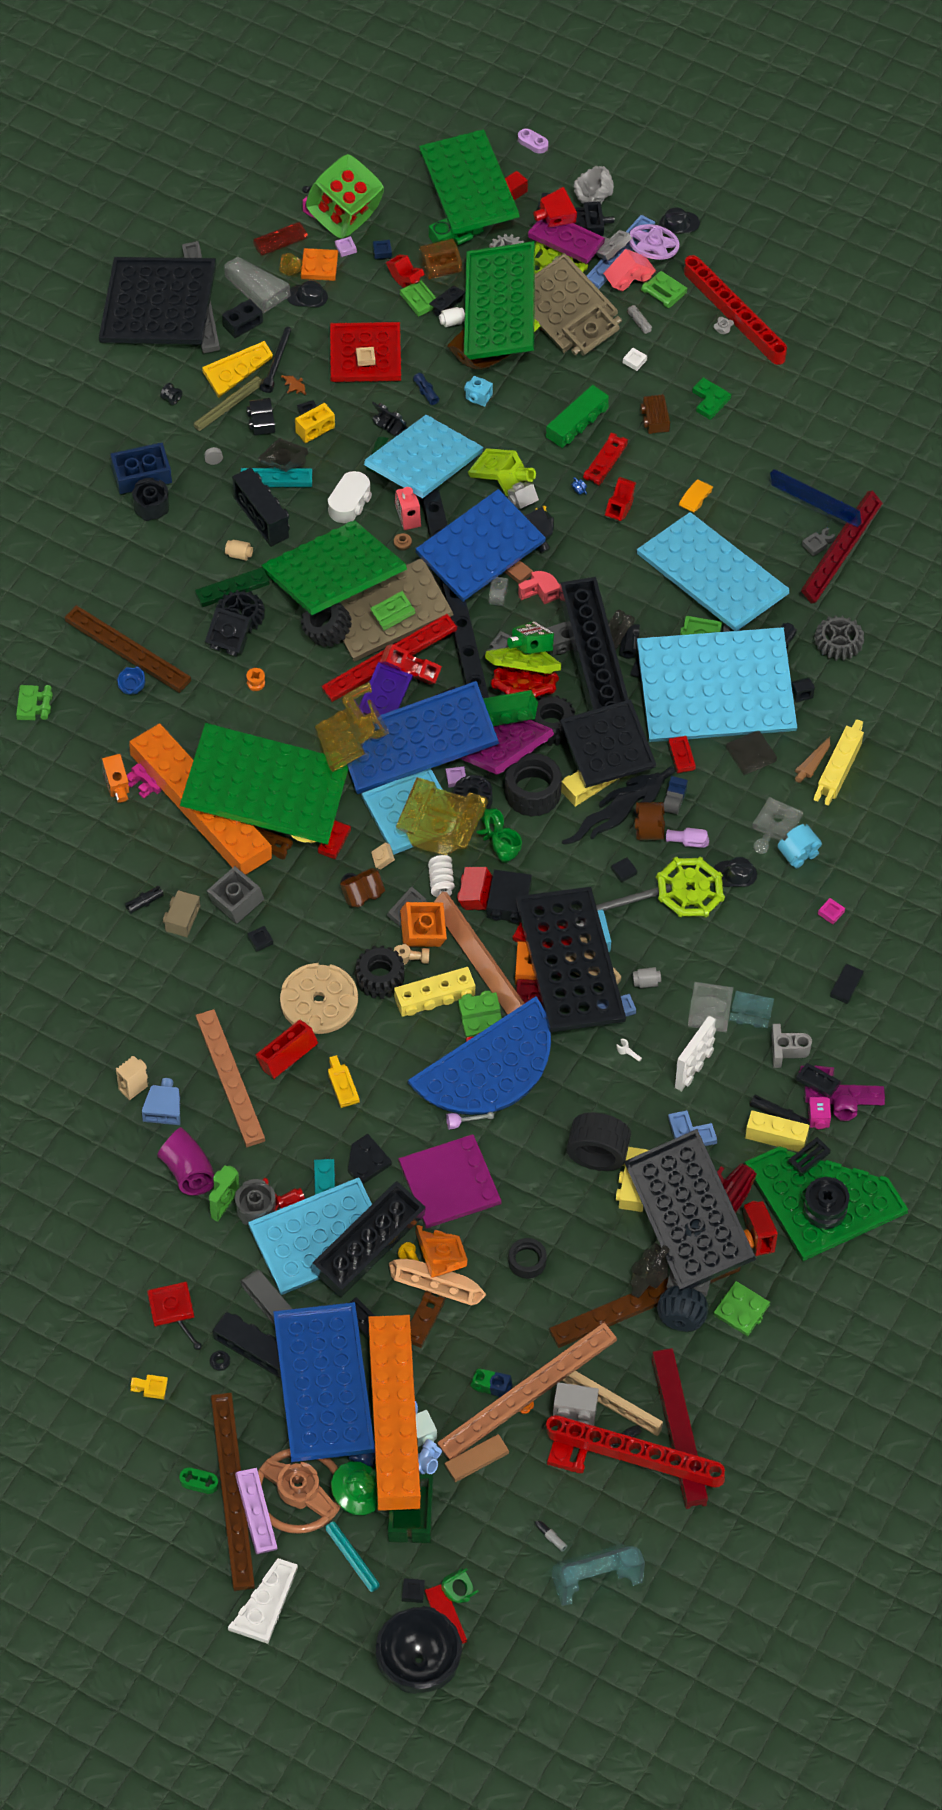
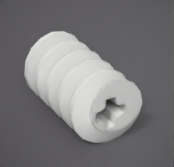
M447 855L433 857L428 862L431 894L435 897H438L441 892H447L450 896L452 894L451 890L455 888L453 883L454 877L452 876L453 871L451 870L452 858Z

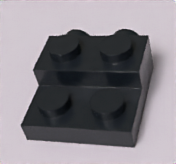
M216 607L205 642L210 644L209 648L220 651V648L227 650V654L237 656V653L242 654L252 619Z

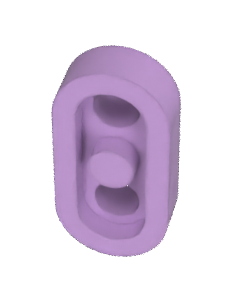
M530 129L519 131L518 142L521 145L539 154L548 150V140Z

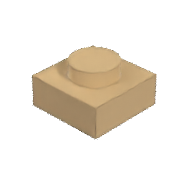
M374 347L356 348L358 366L376 365Z
M386 842L371 852L375 866L380 870L395 860L391 846Z

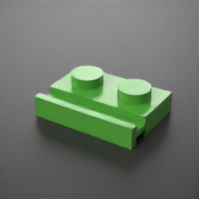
M422 280L417 284H411L400 290V295L418 317L433 310L434 307L429 305V303L436 299V297Z
M403 591L370 608L384 631L416 614L415 609L411 606Z

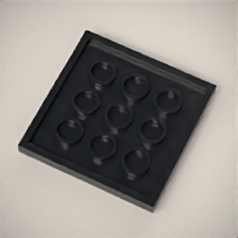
M631 699L560 720V725L585 788L656 768L657 764Z

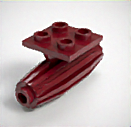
M740 1164L725 1180L721 1174L724 1167L721 1166L716 1170L735 1213L747 1198L757 1176L755 1171L746 1164Z

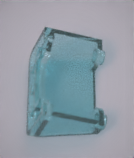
M619 1544L556 1563L552 1569V1578L561 1604L564 1606L572 1603L573 1593L579 1591L578 1582L584 1578L616 1569L619 1579L626 1577L631 1580L632 1585L642 1583L645 1561L637 1547Z

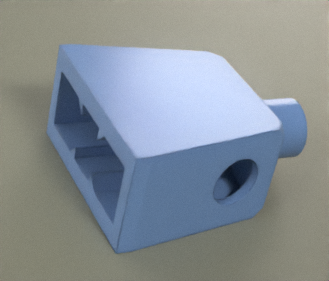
M163 1078L161 1086L153 1085L150 1087L142 1109L143 1122L181 1124L179 1088L173 1087L172 1079Z

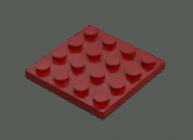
M400 322L330 323L331 382L401 381ZM374 347L376 365L358 366L356 348Z

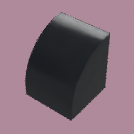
M807 677L791 682L792 693L796 703L814 697L815 687L810 678Z

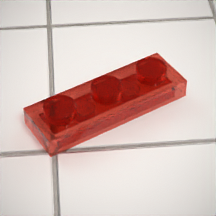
M297 222L253 239V242L260 255H264L306 239L307 232L302 224Z

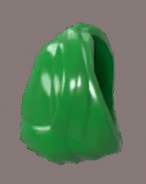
M503 828L493 833L492 846L499 860L507 863L519 854L522 848V839L515 830Z

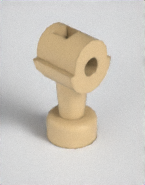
M406 944L398 945L394 948V951L396 950L399 956H402L404 965L409 960H421L422 964H429V948H423L422 952L412 951Z

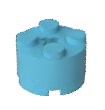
M801 824L786 834L788 838L785 841L781 839L777 846L789 863L797 869L804 864V860L808 858L814 859L819 854L818 849L822 842L808 824L806 826Z

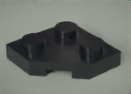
M368 1133L352 1144L348 1173L353 1179L359 1177L362 1184H365L392 1165L391 1159Z

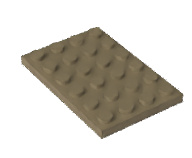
M422 559L406 565L407 570L340 602L348 610L352 619L350 621L352 625L349 627L350 632L345 635L346 638L343 642L354 662L385 648L387 645L404 639L445 614H448L449 617L453 616L449 604ZM403 591L411 606L415 609L416 614L384 631L370 608Z

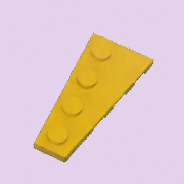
M263 341L202 367V371L219 398L271 360L273 354L266 342Z

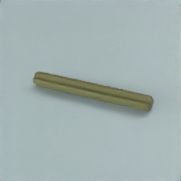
M256 376L194 422L195 429L201 431L260 387L262 379Z

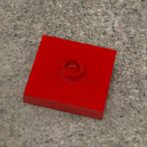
M187 1282L147 1290L154 1326L194 1318Z

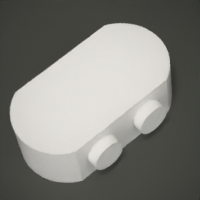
M356 471L345 473L328 498V513L334 521L339 523L354 521L356 516L361 514L364 504L368 503L371 499L370 481L365 474Z

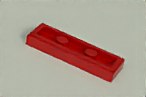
M441 1584L424 1590L429 1606L444 1614L456 1626L462 1644L466 1643L467 1638L453 1603L444 1594Z

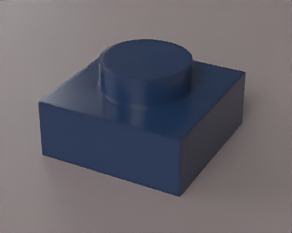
M390 240L373 241L375 259L392 257Z

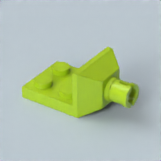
M486 448L468 471L470 478L498 480L506 496H509L507 490L513 488L514 484L523 483V481L533 482V479L536 478L535 469L525 468L517 452L514 450Z

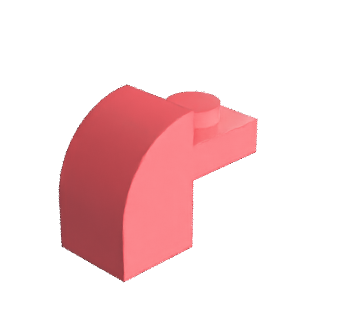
M531 572L530 580H525L518 584V596L522 601L538 594L542 602L547 604L560 598V585L555 577L547 572Z

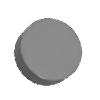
M209 448L204 453L205 461L210 465L218 464L223 459L222 451L219 448Z

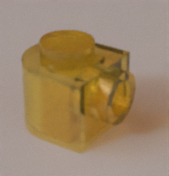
M286 253L281 256L279 269L281 272L291 276L301 271V259L292 253Z

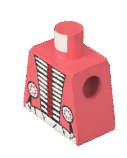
M405 487L396 490L395 506L403 530L421 527L420 505L416 494L413 493V489ZM409 511L412 512V516L407 515Z

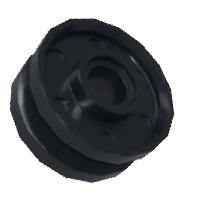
M468 775L458 780L453 789L456 810L462 815L477 817L476 813L481 812L484 808L490 809L493 803L490 782L478 775Z

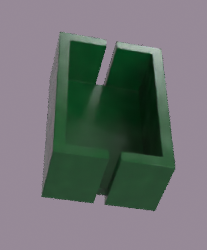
M419 1474L420 1509L389 1510V1542H408V1539H412V1543H431L433 1474Z

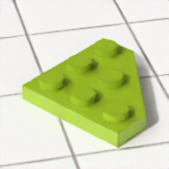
M508 647L486 651L485 658L496 666L546 674L561 670V663L547 652L525 654L517 648L510 649Z

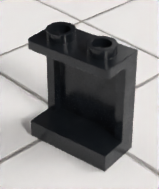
M494 869L487 905V918L496 921L505 920L512 923H521L516 896L529 895L532 875Z

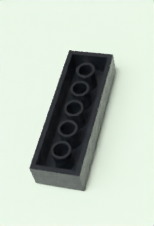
M396 1181L312 1263V1272L339 1297H342L425 1216L426 1207Z

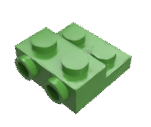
M484 991L479 996L466 994L461 999H458V1008L466 1038L478 1035V1033H481L502 1019L496 992Z
M224 1165L221 1171L218 1170L213 1177L214 1190L209 1195L211 1218L217 1222L233 1202L235 1193L240 1188L238 1172L232 1166Z

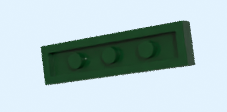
M263 567L196 589L195 595L203 608L218 603L219 599H223L224 594L229 595L230 591L236 593L237 589L239 592L245 589L247 593L268 586L270 583Z

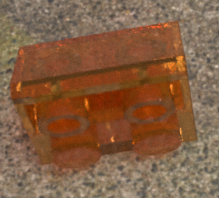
M453 239L420 246L428 279L462 271V261L458 247Z

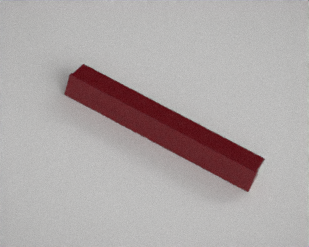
M673 1348L653 1351L652 1364L672 1449L698 1456ZM694 1466L691 1468V1470L698 1471L700 1470V1468L698 1466ZM679 1477L686 1509L696 1505L707 1506L708 1496L705 1485Z

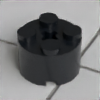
M144 478L135 484V488L132 491L133 507L136 514L142 517L144 521L160 518L169 512L168 488L163 481Z

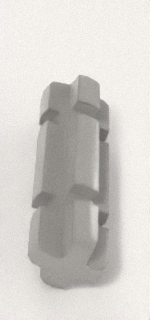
M632 305L628 308V314L633 317L632 319L641 328L643 333L651 332L652 326L638 311L639 309Z

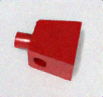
M564 187L543 197L540 200V210L533 212L536 221L545 219L549 227L575 223L577 218V211Z

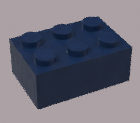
M163 442L110 454L112 470L120 494L132 492L135 484L144 478H153L156 481L161 480L165 484L172 483L171 468Z

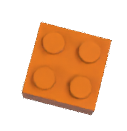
M406 902L400 910L403 944L414 947H441L447 939L443 903Z

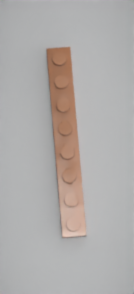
M215 1010L197 1014L196 1020L246 1148L265 1142L264 1134Z

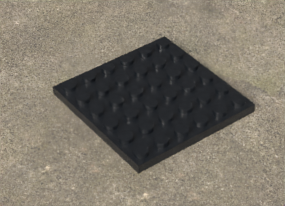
M114 257L99 333V342L203 344L217 264L216 258Z

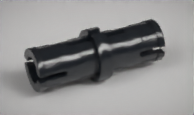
M156 886L145 893L141 892L138 897L126 902L125 907L132 914L134 911L144 906L148 907L151 902L163 897V891L160 889V886Z

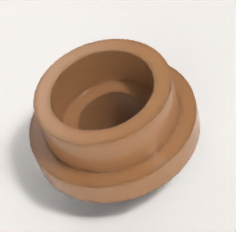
M401 533L394 538V545L398 550H407L412 544V539L408 534Z

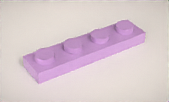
M257 1468L236 1472L235 1476L256 1555L276 1551L278 1548Z

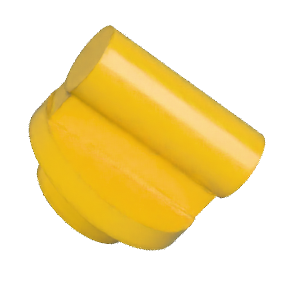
M406 1242L400 1246L398 1251L399 1259L419 1261L415 1253L416 1247L413 1243Z

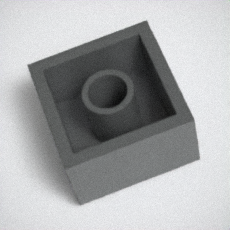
M235 866L207 890L211 903L236 924L264 900L260 887Z

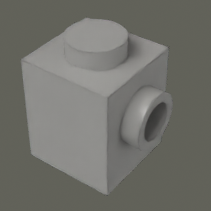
M519 482L514 484L513 488L507 490L509 494L508 499L516 508L521 509L539 500L533 483Z

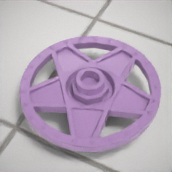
M644 224L630 231V236L632 237L629 241L630 246L644 257L657 260L668 259L676 255L679 250L678 238L664 227ZM643 229H651L649 233L641 231ZM663 233L667 234L671 238L664 237ZM633 237L640 241L637 245H635ZM675 247L670 253L667 252L666 248Z

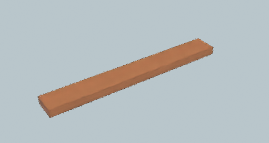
M441 892L434 902H440L444 905L446 927L492 993H497L498 1001L505 1012L510 1014L525 1003L449 894Z

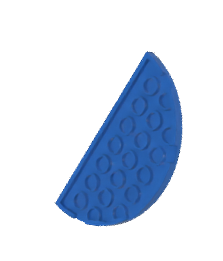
M535 996L410 1078L408 1084L431 1104L454 1113L468 1115L487 1114L488 1112L499 1111L513 1105L534 1088L548 1062L551 1032L548 1028L546 1013L542 1004Z

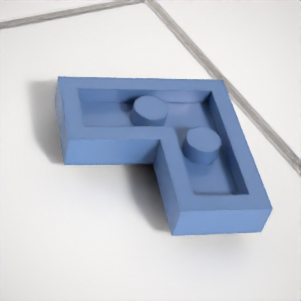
M687 1110L668 1114L674 1139L698 1129L705 1146L717 1144V1137L712 1123L693 1127Z

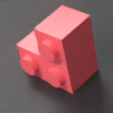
M625 249L603 274L613 288L624 291L634 279L645 283L656 270L647 257Z

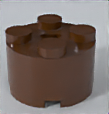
M636 802V814L638 816L635 818V829H637V840H663L665 834L664 803Z

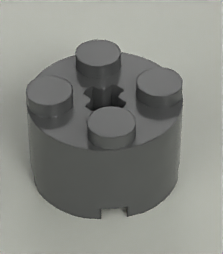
M251 1179L245 1181L235 1193L236 1213L244 1225H248L250 1221L275 1212L276 1198L274 1189L263 1180Z

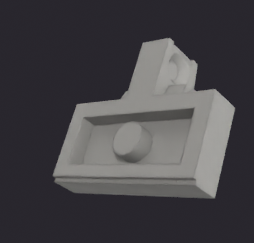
M621 230L616 232L610 239L604 237L605 242L596 254L599 258L609 260L621 248L625 247L632 237L629 233Z

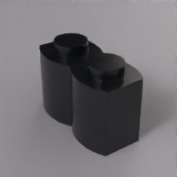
M271 399L249 400L250 406L246 407L248 417L252 418L249 420L250 430H254V435L275 433Z

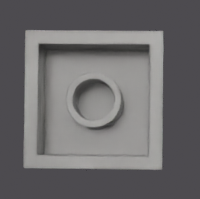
M558 1382L553 1416L557 1415L594 1426L599 1389Z

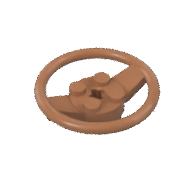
M290 1449L274 1454L258 1470L261 1486L264 1477L277 1485L278 1495L286 1504L298 1509H303L307 1506L322 1516V1518L305 1525H291L279 1521L269 1513L271 1525L284 1532L300 1534L315 1531L328 1524L341 1507L337 1504L336 1500L333 1502L320 1487L316 1470L304 1462L292 1465L280 1463L279 1461L291 1457ZM330 1458L316 1459L323 1463L332 1474L338 1469L337 1465ZM299 1482L302 1483V1486H300V1487H296V1486H295V1483H297V1484H299Z

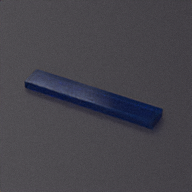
M773 469L770 472L772 486L856 527H859L861 524L859 510L780 471Z

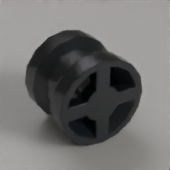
M167 383L163 387L160 397L168 400L171 405H175L182 397V390L174 388V385L171 383Z

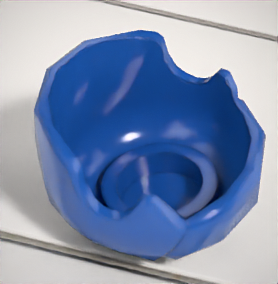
M138 666L135 668L126 667L117 678L119 689L129 695L137 694L143 690L146 683L144 672Z

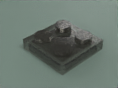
M759 730L726 743V749L743 775L777 761V756Z

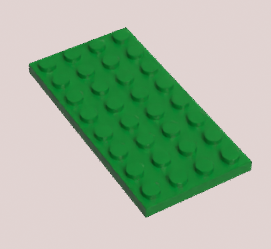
M484 129L419 146L420 153L453 235L519 218V211Z
M534 241L467 251L464 354L471 360L534 351Z

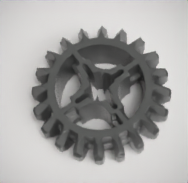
M835 615L832 619L828 616L826 621L822 620L821 625L817 626L815 645H817L818 651H822L823 656L828 655L829 659L834 657L836 661L838 658L844 661L847 657L851 660L852 656H857L858 651L862 649L864 632L861 630V625H857L856 620L851 621L850 617L845 619L843 615L840 618Z

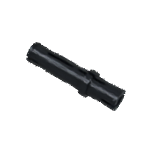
M756 1094L751 1100V1107L769 1115L808 1124L809 1119L797 1115L791 1109L787 1110L765 1100Z

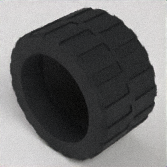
M539 753L526 754L517 763L510 765L505 772V798L508 801V805L514 811L528 816H541L553 810L561 797L562 774L559 766L550 757ZM536 777L543 779L550 786L540 792H528L521 789L517 783L525 778Z
M597 1112L580 1114L573 1120L566 1152L574 1162L588 1169L597 1171L616 1170L621 1168L626 1160L631 1130L624 1122L611 1115Z

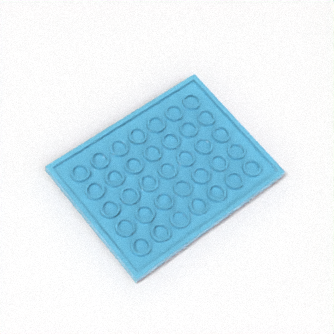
M784 627L637 638L649 742L668 741L670 738L687 736V739L797 731Z

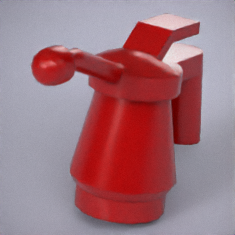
M263 1178V1181H265V1183L268 1184V1179ZM294 1188L283 1196H277L275 1193V1211L279 1207L282 1209L304 1200L305 1197L302 1189Z

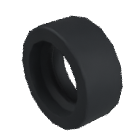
M523 1238L513 1243L509 1249L508 1263L515 1275L530 1279L537 1277L544 1271L547 1253L541 1242L532 1238ZM521 1250H533L538 1253L540 1259L535 1266L523 1267L516 1262V1254Z

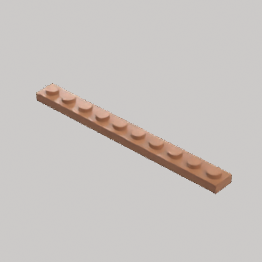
M604 1322L437 1443L449 1460L457 1457L554 1387L558 1382L565 1379L616 1342V1336Z

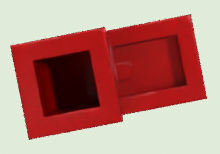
M399 254L386 262L392 277L403 288L417 283L425 275L422 268H414L408 255Z
M622 477L618 478L614 495L609 498L605 516L622 521L627 516L634 500L633 494L636 482Z

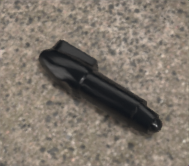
M639 1425L629 1427L621 1434L636 1437L642 1433ZM614 1443V1444L611 1445V1447H614V1446L616 1447V1446H618L619 1444H618V1443Z

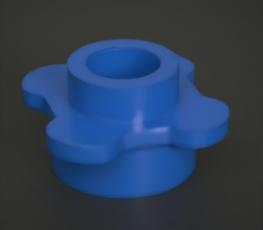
M574 477V482L571 484L572 488L578 495L582 493L586 495V484L581 479L577 480Z

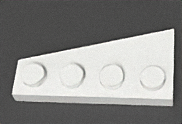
M278 1558L262 1579V1583L254 1590L249 1601L238 1612V1616L228 1626V1631L268 1644L294 1580L298 1565Z

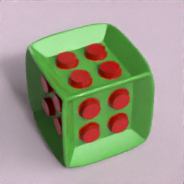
M346 154L318 177L309 191L306 207L326 229L336 237L343 239L358 229L376 210L383 196L384 186L359 160Z

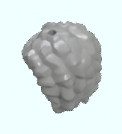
M595 166L592 170L588 169L587 172L581 173V177L574 181V193L578 197L577 200L583 204L584 202L601 201L602 204L604 198L611 196L614 183L609 170L605 166Z

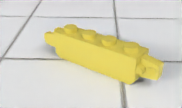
M856 719L852 727H845L819 780L818 789L814 796L815 801L818 802L821 795H825V805L829 806L832 799L837 797L861 747L864 732L861 731L863 721Z

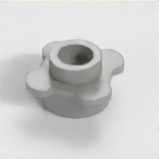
M719 317L717 324H714V329L720 334H727L730 332L734 322L724 317Z

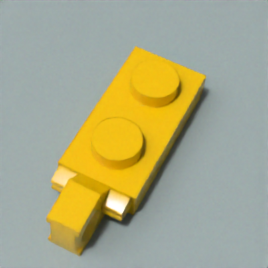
M337 1055L329 1057L331 1068L328 1069V1075L340 1107L343 1108L360 1103L348 1067L345 1064L340 1065Z

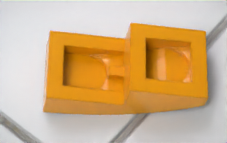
M697 479L679 502V506L692 512L697 511L702 506L703 500L712 492L713 486Z

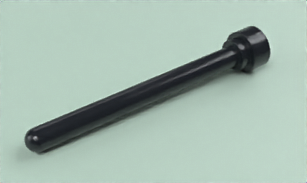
M289 326L284 329L267 377L261 381L260 389L265 393L273 392L275 387L273 379L291 333Z

